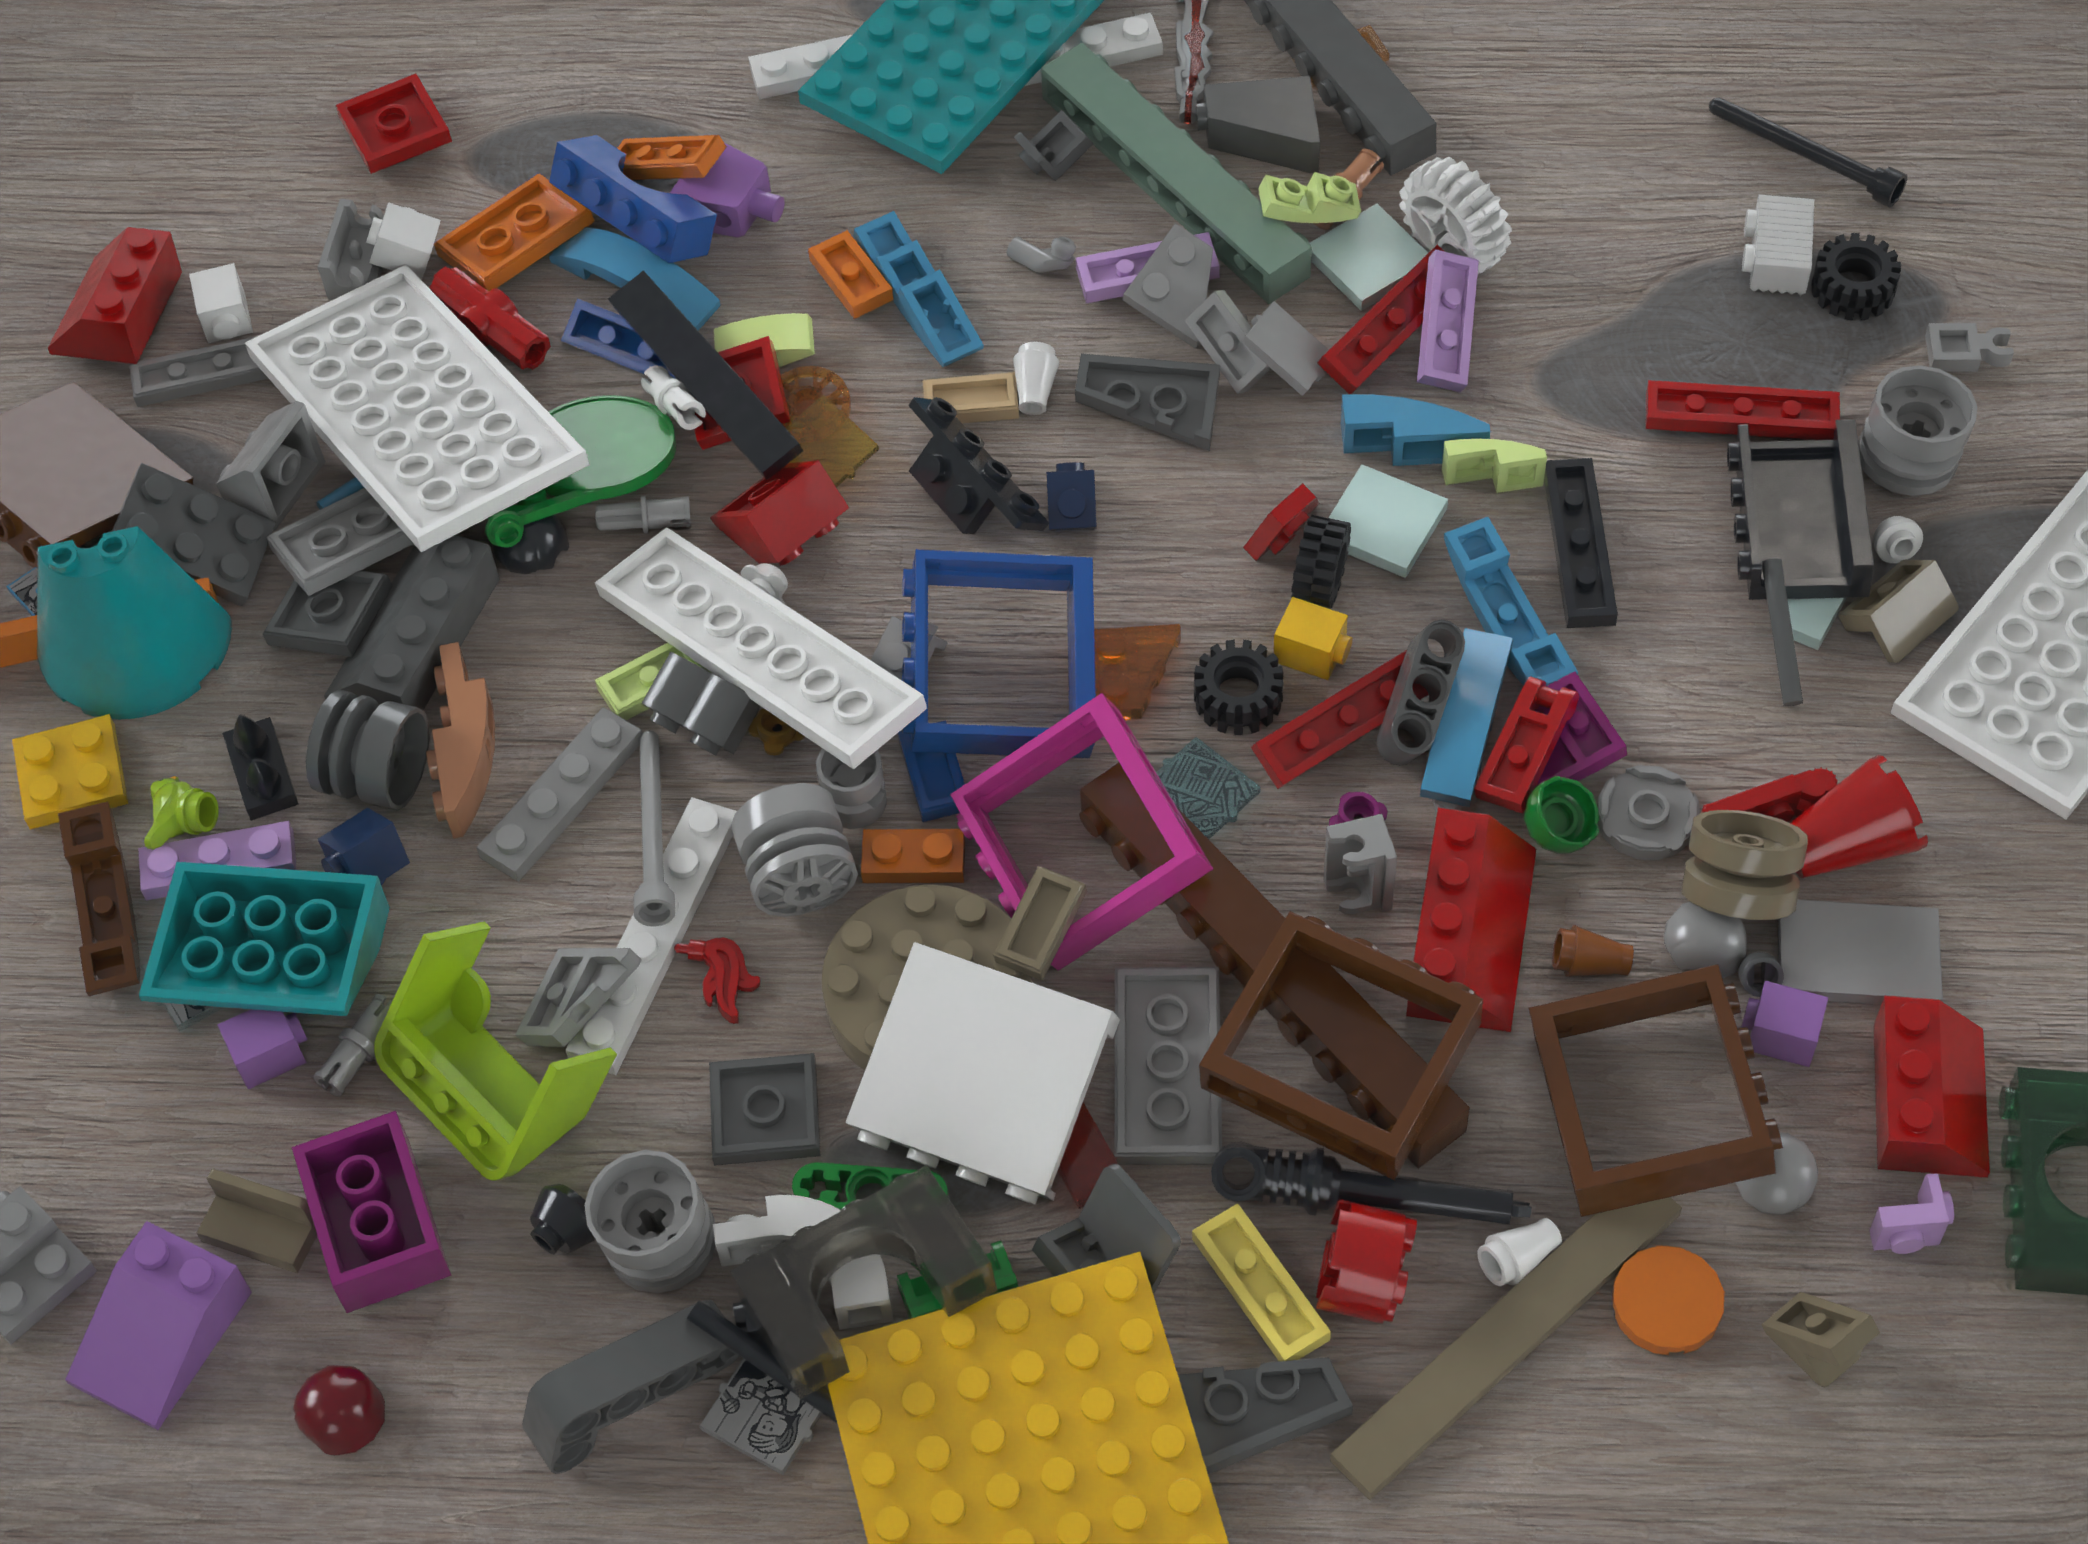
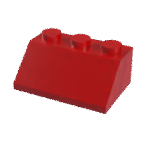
M127 227L95 256L48 346L50 355L130 364L138 363L182 274L170 231Z
M1884 995L1874 1023L1877 1169L1988 1178L1990 1164L1983 1028L1939 999Z

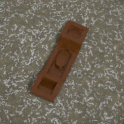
M107 801L58 813L64 856L71 868L83 946L79 947L86 993L88 996H93L140 984V958L134 910L125 862L111 806Z

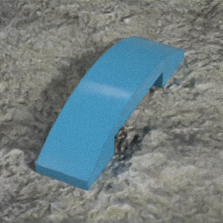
M585 227L578 234L557 247L549 256L551 263L584 280H587L593 273L620 288L644 270L697 330L721 306L720 300L684 269L675 263H667L638 242L610 231Z
M1489 517L1444 533V541L1457 576L1484 631L1513 638L1507 666L1520 683L1524 686L1526 680L1532 676L1544 680L1546 686L1574 671L1578 675L1576 667L1556 633L1548 635L1508 566L1510 553Z

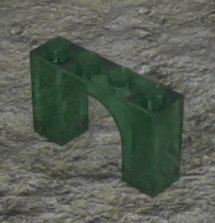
M2017 1067L2009 1087L2003 1086L1999 1097V1116L2001 1119H2008L2009 1134L2004 1135L2002 1140L2001 1164L2003 1168H2010L2011 1185L2007 1184L2004 1190L2003 1213L2004 1217L2012 1218L2013 1235H2008L2006 1240V1267L2014 1269L2015 1289L2088 1295V1218L2073 1212L2056 1197L2049 1186L2045 1174V1159L2054 1152L2072 1146H2088V1072Z

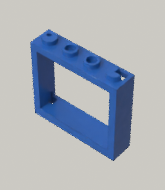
M915 550L912 569H903L902 596L911 597V612H904L902 621V642H911V658H903L902 681L924 695L927 709L902 729V733L911 734V752L1010 755L1049 729L1044 727L928 723V585L1067 591L1069 715L1096 697L1093 557ZM1095 743L1072 758H1090Z

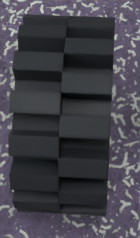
M1851 233L1849 241L1846 240L1844 234L1836 236L1835 243L1830 240L1824 244L1823 250L1820 249L1811 283L1813 286L1812 294L1814 298L1819 297L1818 305L1822 309L1830 304L1829 314L1837 317L1840 311L1846 312L1845 320L1852 321L1854 314H1859L1861 321L1869 320L1870 312L1875 317L1883 314L1884 307L1888 309L1895 297L1901 272V262H1897L1898 254L1895 250L1887 253L1889 244L1882 240L1879 245L1874 244L1875 236L1869 234L1866 241L1859 240L1860 233ZM1847 271L1860 272L1871 278V281L1854 282L1846 279L1840 273Z
M1311 515L1308 518L1307 525H1305L1303 531V539H1301L1299 545V555H1297L1295 562L1296 569L1293 573L1292 580L1294 581L1291 588V598L1295 597L1329 609L1333 607L1337 598V591H1339L1341 586V578L1344 575V565L1347 560V550L1351 538V523L1317 515Z
M1235 639L1226 641V650L1222 651L1219 644L1211 647L1210 656L1203 653L1199 658V666L1196 665L1194 671V702H1196L1198 714H1204V722L1211 726L1217 720V731L1225 734L1228 726L1234 727V735H1243V727L1249 726L1251 734L1259 732L1260 721L1268 727L1273 722V714L1279 715L1281 702H1283L1284 672L1282 666H1278L1277 656L1272 653L1267 657V647L1259 644L1255 651L1252 650V641L1244 639L1242 647H1235ZM1245 678L1256 683L1258 689L1251 695L1234 697L1222 692L1220 685L1228 679Z

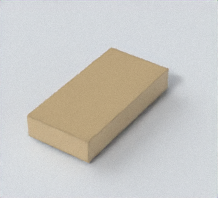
M1015 372L923 380L924 398L933 399L938 397L950 403L956 409V417L961 423L1019 419Z

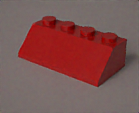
M1438 807L1413 962L1421 965L1428 974L1447 983L1453 981L1468 986L1475 992L1476 996L1482 998V1019L1479 1028L1511 1032L1537 849L1488 814ZM1409 1000L1407 1002L1406 1016L1452 1023V1020Z

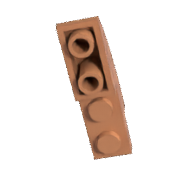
M459 642L439 646L442 665L434 667V675L439 695L447 694L448 705L440 707L443 728L432 730L434 750L426 751L432 780L439 779L441 791L432 792L436 816L439 822L447 820L453 839L464 837L477 814L490 778L495 750V719L490 693L485 678L469 680L467 666Z

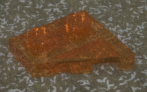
M1180 624L1094 629L1096 696L1103 693L1117 707L1125 720L1142 719L1151 701L1152 690L1159 685L1166 672V662L1174 647L1178 648L1181 642Z

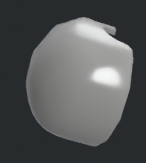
M1689 901L1683 903L1666 921L1664 944L1667 951L1671 954L1672 960L1682 971L1718 964L1721 976L1724 978L1734 974L1739 969L1741 961L1746 957L1747 936L1745 927L1739 918L1705 910Z
M1780 1133L1783 1148L1774 1150L1776 1174L1736 1182L1743 1200L1762 1213L1783 1215L1794 1211L1796 1208H1801L1809 1201L1816 1187L1818 1167L1815 1156L1803 1141L1789 1133Z

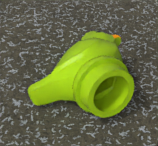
M177 776L157 780L150 786L154 823L144 839L147 849L154 850L161 847L168 839L183 835L185 832L190 835H198L202 832H209L215 827L219 808L217 799L212 793L204 792L200 788H192L186 782H179Z

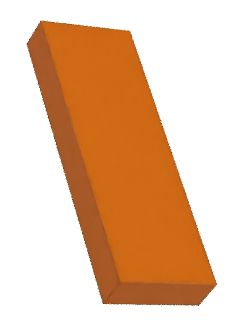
M719 135L624 139L617 149L626 154L623 174L630 180L705 178L727 146Z

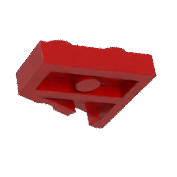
M1302 483L1267 515L1243 548L1255 561L1261 558L1269 549L1274 555H1277L1295 538V533L1308 521V514L1320 504L1317 497Z

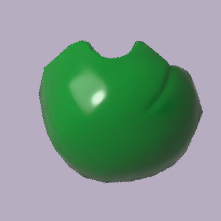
M1554 776L1539 784L1528 797L1524 821L1530 837L1543 849L1556 854L1573 853L1587 846L1598 836L1599 810L1593 793L1579 781Z

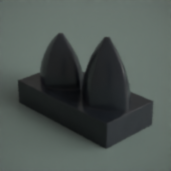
M240 714L237 717L234 729L222 734L250 820L252 821L299 805L271 718L268 717L255 722L251 718Z

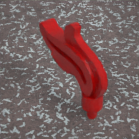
M725 937L714 938L708 941L690 939L689 944L677 943L674 946L676 953L688 954V960L704 961L709 967L702 984L703 997L707 1006H713L712 997L716 995L717 1006L721 1015L732 1024L738 1023L739 1013L735 1007L738 991L752 992L760 986V977L751 976L747 972L740 947L733 940Z

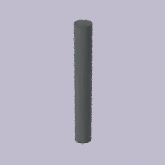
M1780 558L1766 559L1762 561V570L1783 706H1796L1803 703L1782 561Z

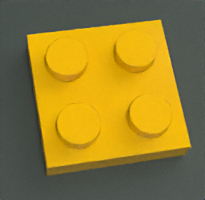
M110 714L12 739L23 815L30 830L58 823V813L107 801L111 808L129 804L115 724Z

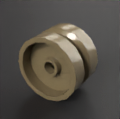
M1740 810L1702 812L1693 818L1689 850L1695 856L1686 861L1682 881V894L1691 903L1705 910L1729 917L1748 920H1774L1788 917L1796 910L1800 882L1799 878L1793 873L1804 867L1808 845L1807 834L1799 827L1782 819L1760 813Z

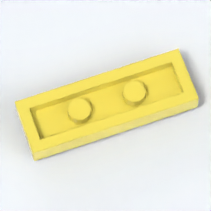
M1238 1203L1192 1230V1240L1278 1361L1299 1360L1330 1341L1331 1331Z

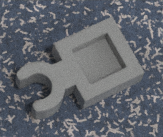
M1928 323L1925 339L1929 366L1945 372H1978L1981 361H1985L1995 367L2008 366L2011 364L2014 354L2013 348H1999L1997 346H2007L2011 335L2010 329L1997 327L1990 329L1986 334H1977L1976 323Z

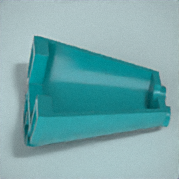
M138 526L103 533L98 544L87 549L77 547L73 540L38 547L37 657L47 684L63 702L68 701L80 707L84 714L94 717L110 714L112 719L117 720L146 717L182 703L201 689L199 682L212 668L218 670L225 658L231 640L232 622L229 613Z

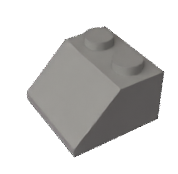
M295 401L267 415L258 429L250 433L243 449L234 461L223 469L216 483L223 499L276 521L273 530L277 529L325 463L305 404Z

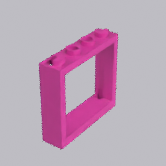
M1103 693L950 794L960 811L956 815L959 821L957 825L969 840L975 838L981 849V852L976 854V859L991 880L997 878L1003 889L998 898L1005 911L1012 918L1028 884L988 813L1102 737H1105L1175 857L1070 925L1051 963L1058 971L1213 870V867L1121 712Z

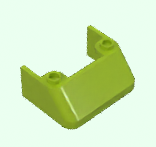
M483 921L423 934L377 1033L374 1053L379 1067L483 1177L495 1181L517 1174L586 1117L617 1053L609 1047L552 1062L539 1084L483 1027L490 1011L491 995L485 981L472 968L491 929Z

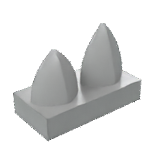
M1225 290L1214 291L1185 320L1215 364L1220 365V371L1237 394L1247 392L1271 369L1241 342L1251 329V326L1248 323L1247 315L1238 310Z

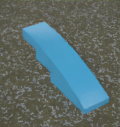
M895 211L854 228V239L892 287L893 302L942 367L983 349L984 344L941 270L935 271L918 241H911Z
M1464 628V652L1434 742L1431 746L1420 789V797L1470 807L1489 733L1492 730L1513 638Z

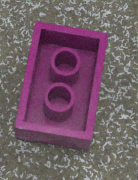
M396 1110L291 1147L331 1284L346 1313L452 1276L408 1136Z

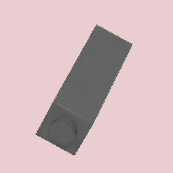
M1310 76L1204 84V103H1196V120L1198 130H1206L1208 148L1307 173H1319L1320 137Z

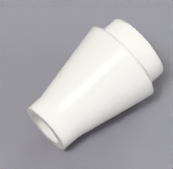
M1028 342L1022 344L1019 347L1018 353L1013 357L1019 395L1018 408L1021 412L1028 415H1040L1046 412L1047 400L1059 366V360L1055 356V349L1052 346L1042 342Z
M1543 1218L1536 1223L1487 1236L1485 1244L1478 1249V1261L1484 1274L1493 1284L1497 1286L1505 1284L1516 1285L1562 1244V1237L1557 1226L1550 1219Z

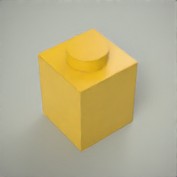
M1292 597L1274 634V654L1278 658V664L1329 680L1336 663L1344 665L1350 653L1353 637L1347 635L1348 615Z

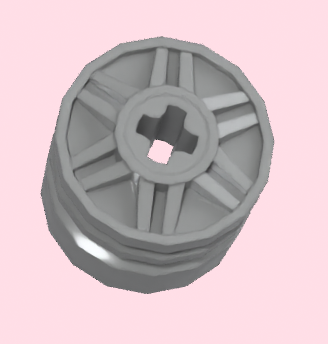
M1921 365L1902 367L1887 374L1876 389L1870 406L1869 417L1865 421L1864 429L1858 441L1862 470L1876 484L1895 493L1910 496L1926 495L1946 487L1956 473L1958 462L1963 455L1964 446L1968 442L1976 422L1977 404L1971 390L1957 377L1932 367Z
M808 783L778 786L763 791L748 800L735 813L731 828L743 864L746 865L745 873L758 909L770 915L784 917L801 915L829 906L841 899L854 886L858 872L846 836L842 834L843 827L832 794L822 786Z
M652 1150L637 1151L624 1154L606 1165L591 1183L585 1202L587 1226L621 1281L638 1291L662 1293L680 1289L699 1277L714 1254L716 1245L713 1224L716 1223L696 1180L685 1163L665 1152Z

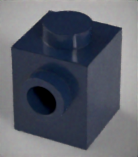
M368 807L318 838V842L325 855V858L321 860L325 872L378 876L382 885L389 876L410 863L394 823Z

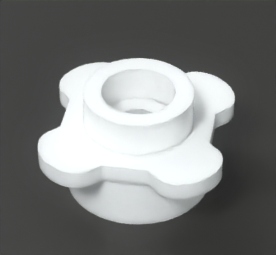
M768 563L758 564L757 566H744L741 570L742 577L785 604L782 595L787 590L788 582L786 576L779 568Z

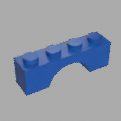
M598 135L557 142L549 183L667 263L708 255L717 217L716 213L687 194L661 192L630 180L623 174L626 154Z

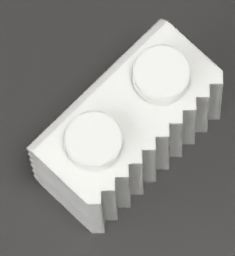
M1758 194L1756 209H1747L1744 237L1753 238L1752 244H1745L1742 272H1751V290L1756 291L1760 289L1762 292L1769 290L1772 293L1779 291L1781 294L1788 292L1791 295L1797 292L1800 296L1806 293L1812 267L1815 199Z

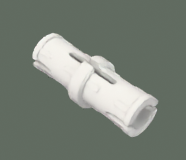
M652 366L644 372L652 382L650 383L647 379L642 378V387L654 398L655 405L663 414L666 415L667 413L669 416H672L682 428L687 430L695 429L702 424V421L695 415V412L705 418V408L691 396L678 379L673 378L662 366Z

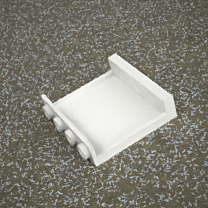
M914 942L845 1123L860 1130L857 1140L887 1151L890 1142L909 1148L906 1158L936 1169L939 1160L958 1166L955 1176L986 1187L988 1179L992 1178L1008 1184L1005 1194L1035 1205L1038 1196L1054 1201L1056 1193L1051 1190L1052 1184L1106 1038H1114L1120 1019L1109 1009Z

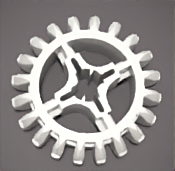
M1436 157L1432 161H1427L1422 166H1419L1404 181V187L1399 191L1402 198L1399 206L1406 214L1403 221L1411 227V236L1416 238L1428 253L1438 244L1445 252L1479 260L1478 273H1483L1487 269L1492 268L1501 260L1500 257L1506 253V248L1511 244L1508 235L1512 229L1505 221L1508 213L1499 205L1501 198L1494 196L1490 190V183L1485 184L1480 179L1477 170L1470 172L1466 163L1463 161L1456 163L1451 157L1445 159Z

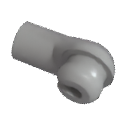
M1060 236L1052 240L1051 248L1040 249L1020 237H1015L1010 242L1006 253L1009 258L1036 273H1043L1068 268L1075 260L1073 254L1076 250V245L1071 239Z

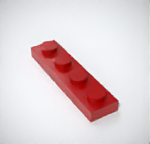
M1438 244L1317 362L1348 394H1352L1422 325L1429 256L1435 249L1444 251Z
M1648 380L1645 429L1737 435L1738 425L1748 424L1749 436L1833 440L1835 421L1840 420V392Z
M1407 650L1262 738L1251 747L1277 789H1280L1382 725ZM1413 683L1414 695L1419 700L1429 696L1423 686Z

